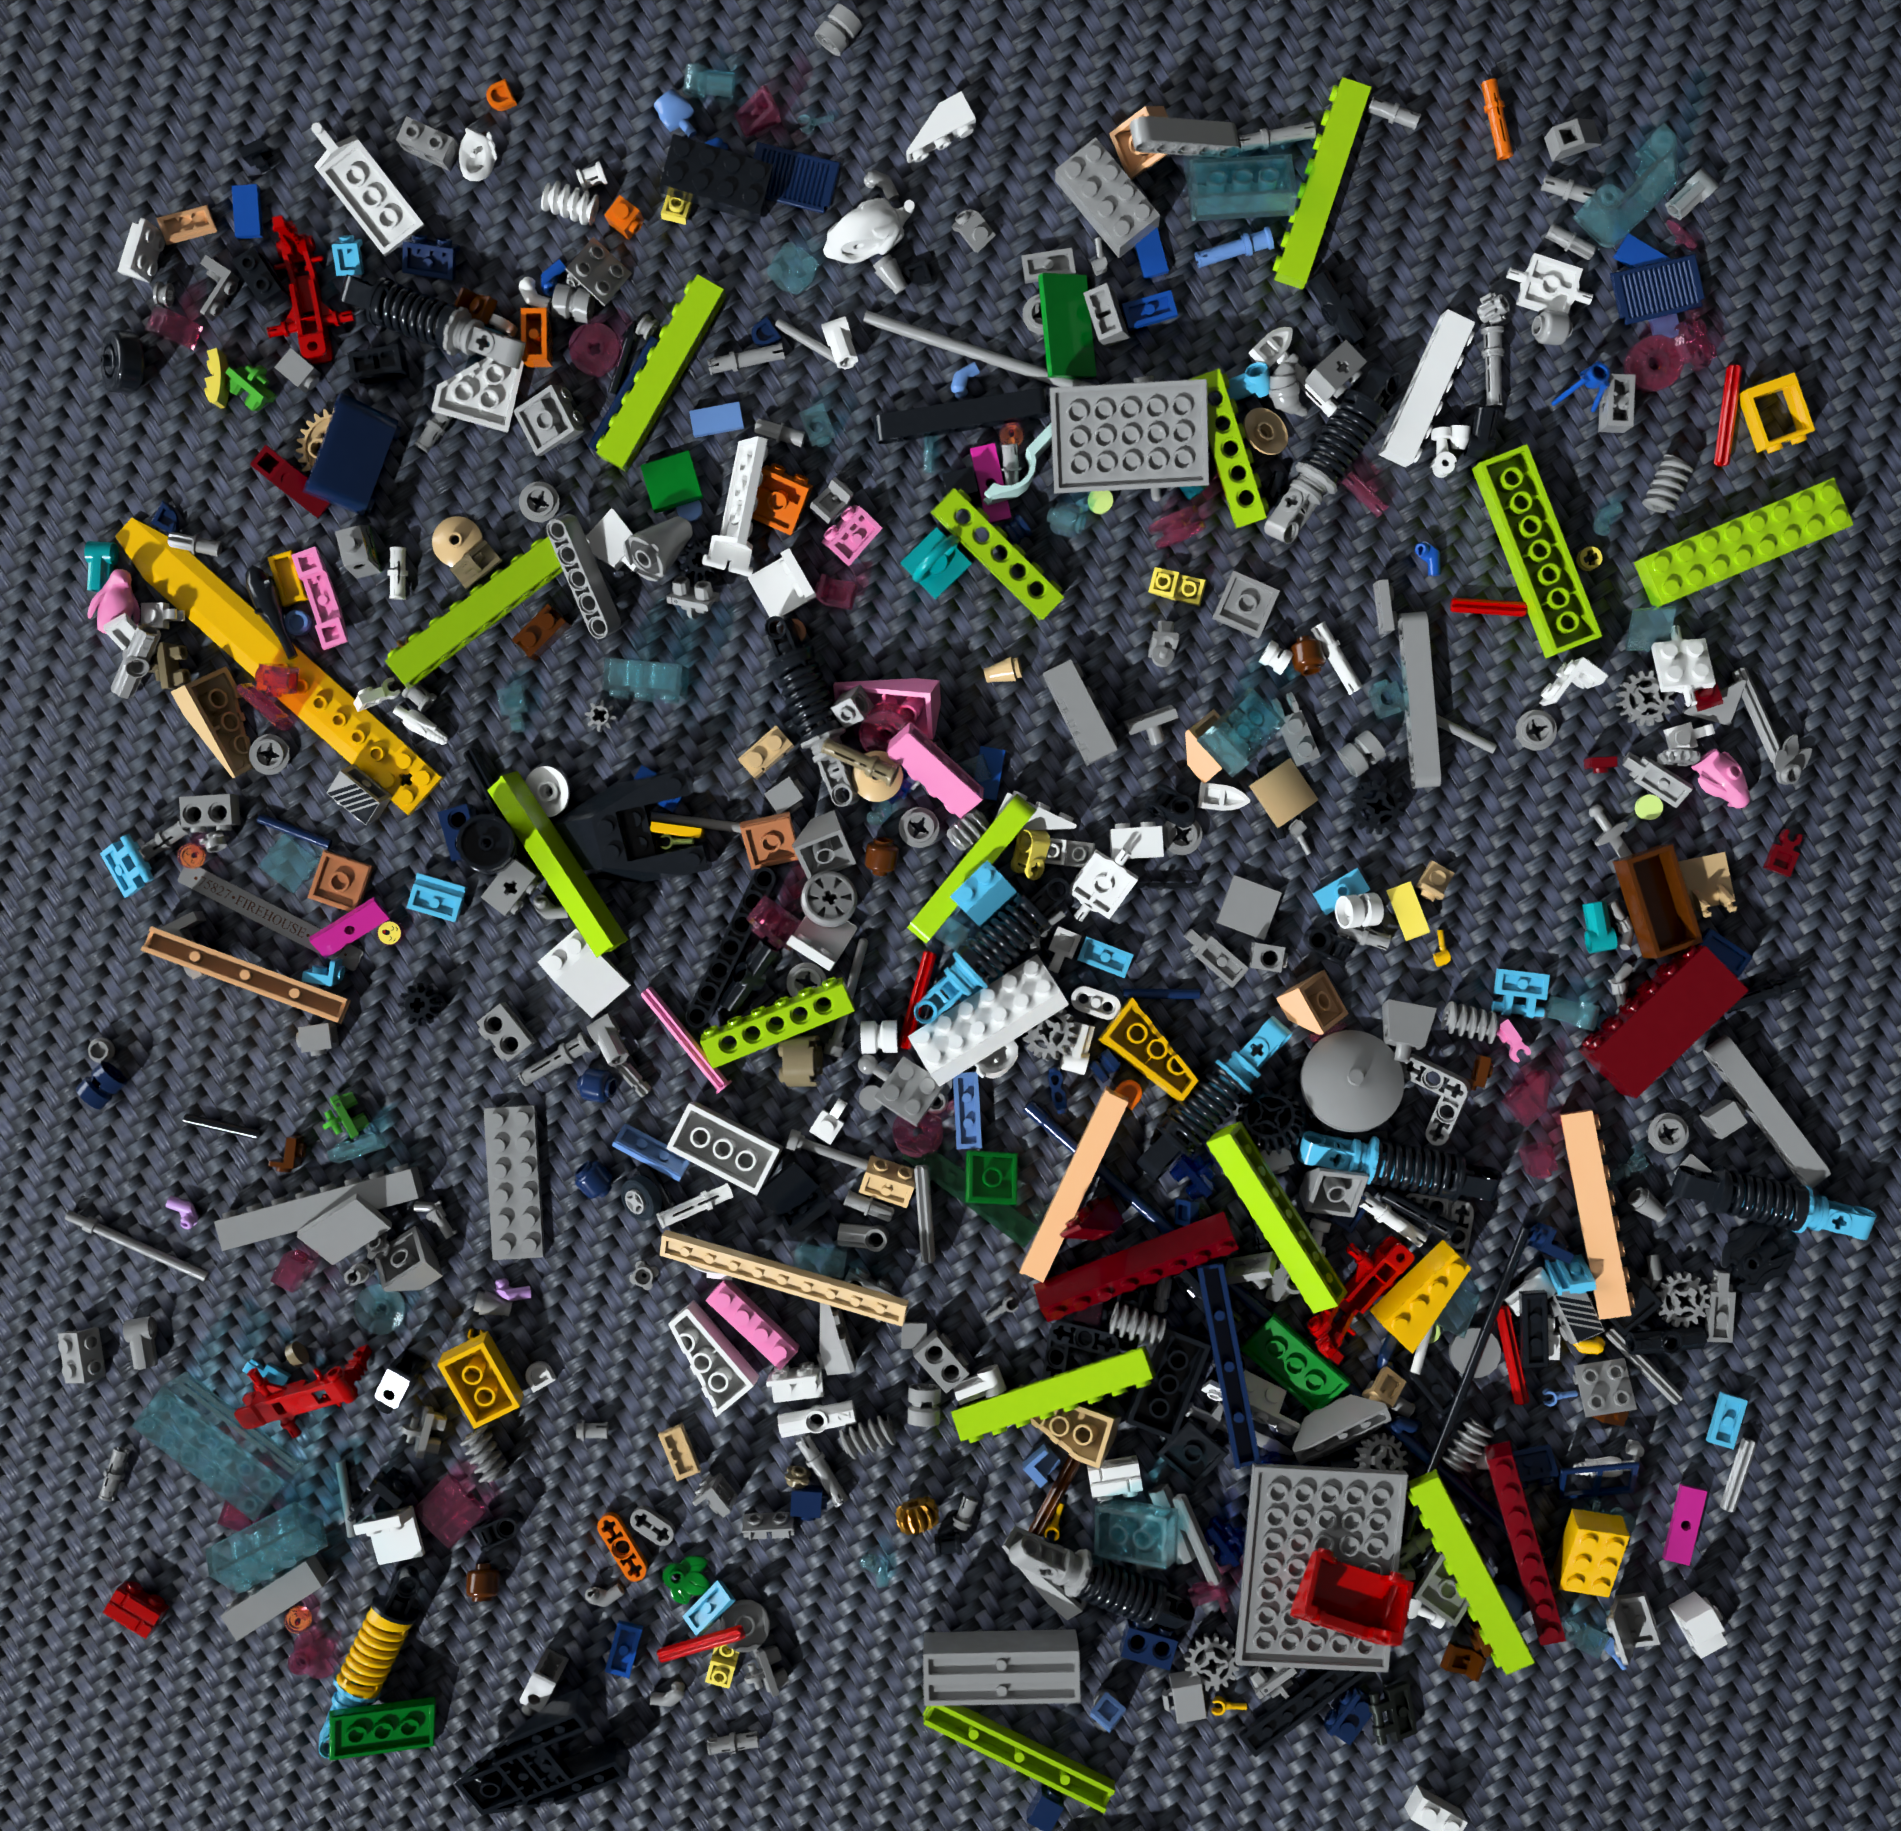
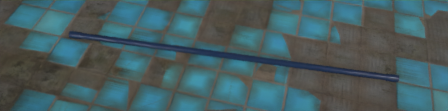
M1031 1100L1022 1111L1074 1154L1079 1142L1056 1123L1044 1109ZM1100 1162L1095 1174L1163 1234L1177 1230L1167 1219ZM1239 1283L1227 1284L1228 1291L1263 1322L1273 1314ZM1352 1382L1343 1390L1347 1396L1351 1394L1363 1397V1392ZM1394 1419L1382 1425L1383 1428L1395 1436L1399 1442L1424 1464L1428 1465L1432 1453L1405 1430L1401 1434H1396L1390 1427ZM1440 1461L1437 1471L1441 1479L1509 1538L1503 1515ZM1541 1548L1545 1559L1547 1553Z

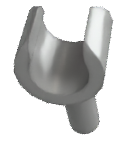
M1100 237L1095 238L1098 259L1091 261L1096 276L1107 271V259L1103 253Z
M1296 819L1289 825V832L1300 842L1305 854L1309 855L1312 852L1305 837L1302 835L1307 827L1301 820Z
M1005 1297L1001 1306L984 1316L986 1321L988 1322L1006 1311L1010 1313L1015 1312L1019 1307L1018 1304L1010 1309L1007 1308V1302L1014 1297Z
M1629 1439L1626 1443V1453L1633 1455L1632 1460L1639 1462L1640 1457L1644 1455V1448L1640 1442Z

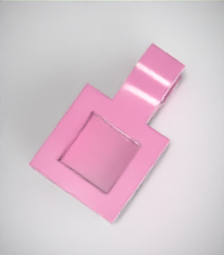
M1501 1017L1496 1035L1502 1043L1507 1042V1044H1510L1509 1056L1514 1062L1518 1063L1520 1060L1517 1057V1051L1522 1049L1526 1055H1530L1531 1050L1522 1042L1523 1039L1509 1019Z

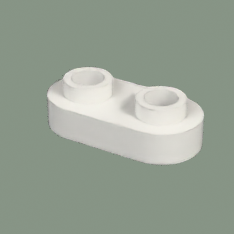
M1079 986L1071 994V1003L1075 1009L1102 1019H1114L1121 1010V1004L1117 997L1087 986ZM1081 994H1086L1088 996V1001L1086 1003L1079 1002V996ZM1105 1002H1110L1112 1004V1009L1110 1011L1103 1010V1004Z

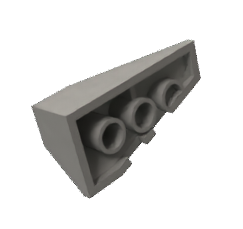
M1014 1526L1003 1543L1002 1548L1009 1555V1549L1026 1535H1032L1042 1541L1043 1539L1038 1535ZM1055 1544V1545H1057L1059 1548L1064 1549L1063 1546H1061V1545H1059V1544ZM1019 1568L1044 1600L1066 1620L1071 1619L1084 1610L1087 1602L1082 1601L1080 1597L1079 1599L1072 1596L1068 1597L1064 1592V1585H1056L1050 1579L1042 1578L1033 1572Z

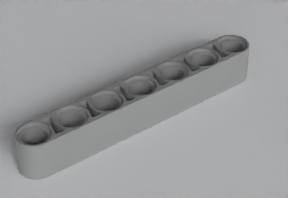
M1426 611L1399 613L1398 632L1411 784L1414 789L1439 787L1441 784V768L1428 616Z
M1724 1034L1703 1049L1706 1058L1799 1182L1804 1186L1814 1188L1829 1177L1831 1172L1735 1043Z

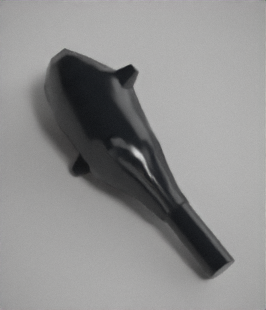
M252 565L248 568L245 577L246 588L256 608L254 613L260 615L261 619L269 625L278 637L288 660L294 659L298 654L286 630L284 610L278 589L273 583L274 577L267 575L262 569Z

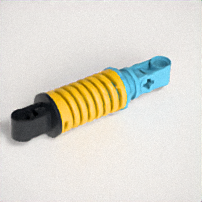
M408 1565L400 1568L387 1595L373 1597L371 1609L362 1623L363 1627L358 1631V1636H356L354 1644L350 1648V1653L346 1656V1662L343 1663L341 1672L333 1680V1684L338 1691L332 1697L333 1705L329 1711L367 1706V1703H373L379 1698L383 1682L386 1681L396 1656L399 1654L400 1647H402L404 1639L408 1635V1629L412 1627V1624L415 1623L418 1617L417 1612L411 1606L420 1588L419 1572L415 1567ZM406 1579H411L414 1581L413 1583L408 1585L401 1583ZM329 1713L319 1734V1753L326 1759H329V1743L326 1742L329 1740Z

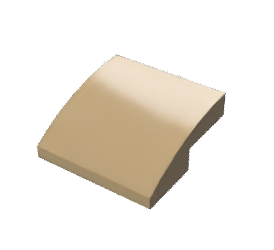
M1291 758L1249 785L1277 828L1318 801V798Z

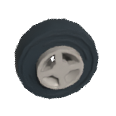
M638 1175L630 1178L623 1184L621 1188L622 1203L633 1218L638 1221H647L657 1216L656 1214L662 1208V1199L657 1186L650 1179Z

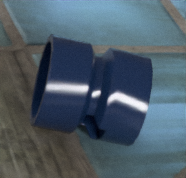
M102 1061L91 1072L92 1077H86L76 1087V1092L84 1102L100 1110L112 1099V1094H117L127 1084V1079L114 1065Z

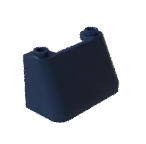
M340 393L337 396L333 407L334 412L331 414L316 460L310 471L311 474L308 480H306L302 492L363 516L365 511L370 513L375 502V498L371 497L391 441H397L402 427L398 426L397 419L348 395Z

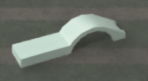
M1051 423L1026 449L1025 459L1029 468L1026 477L1014 485L1002 486L993 483L984 493L987 496L983 500L986 505L989 506L1016 498L1027 491L1033 481L1036 460L1052 444Z

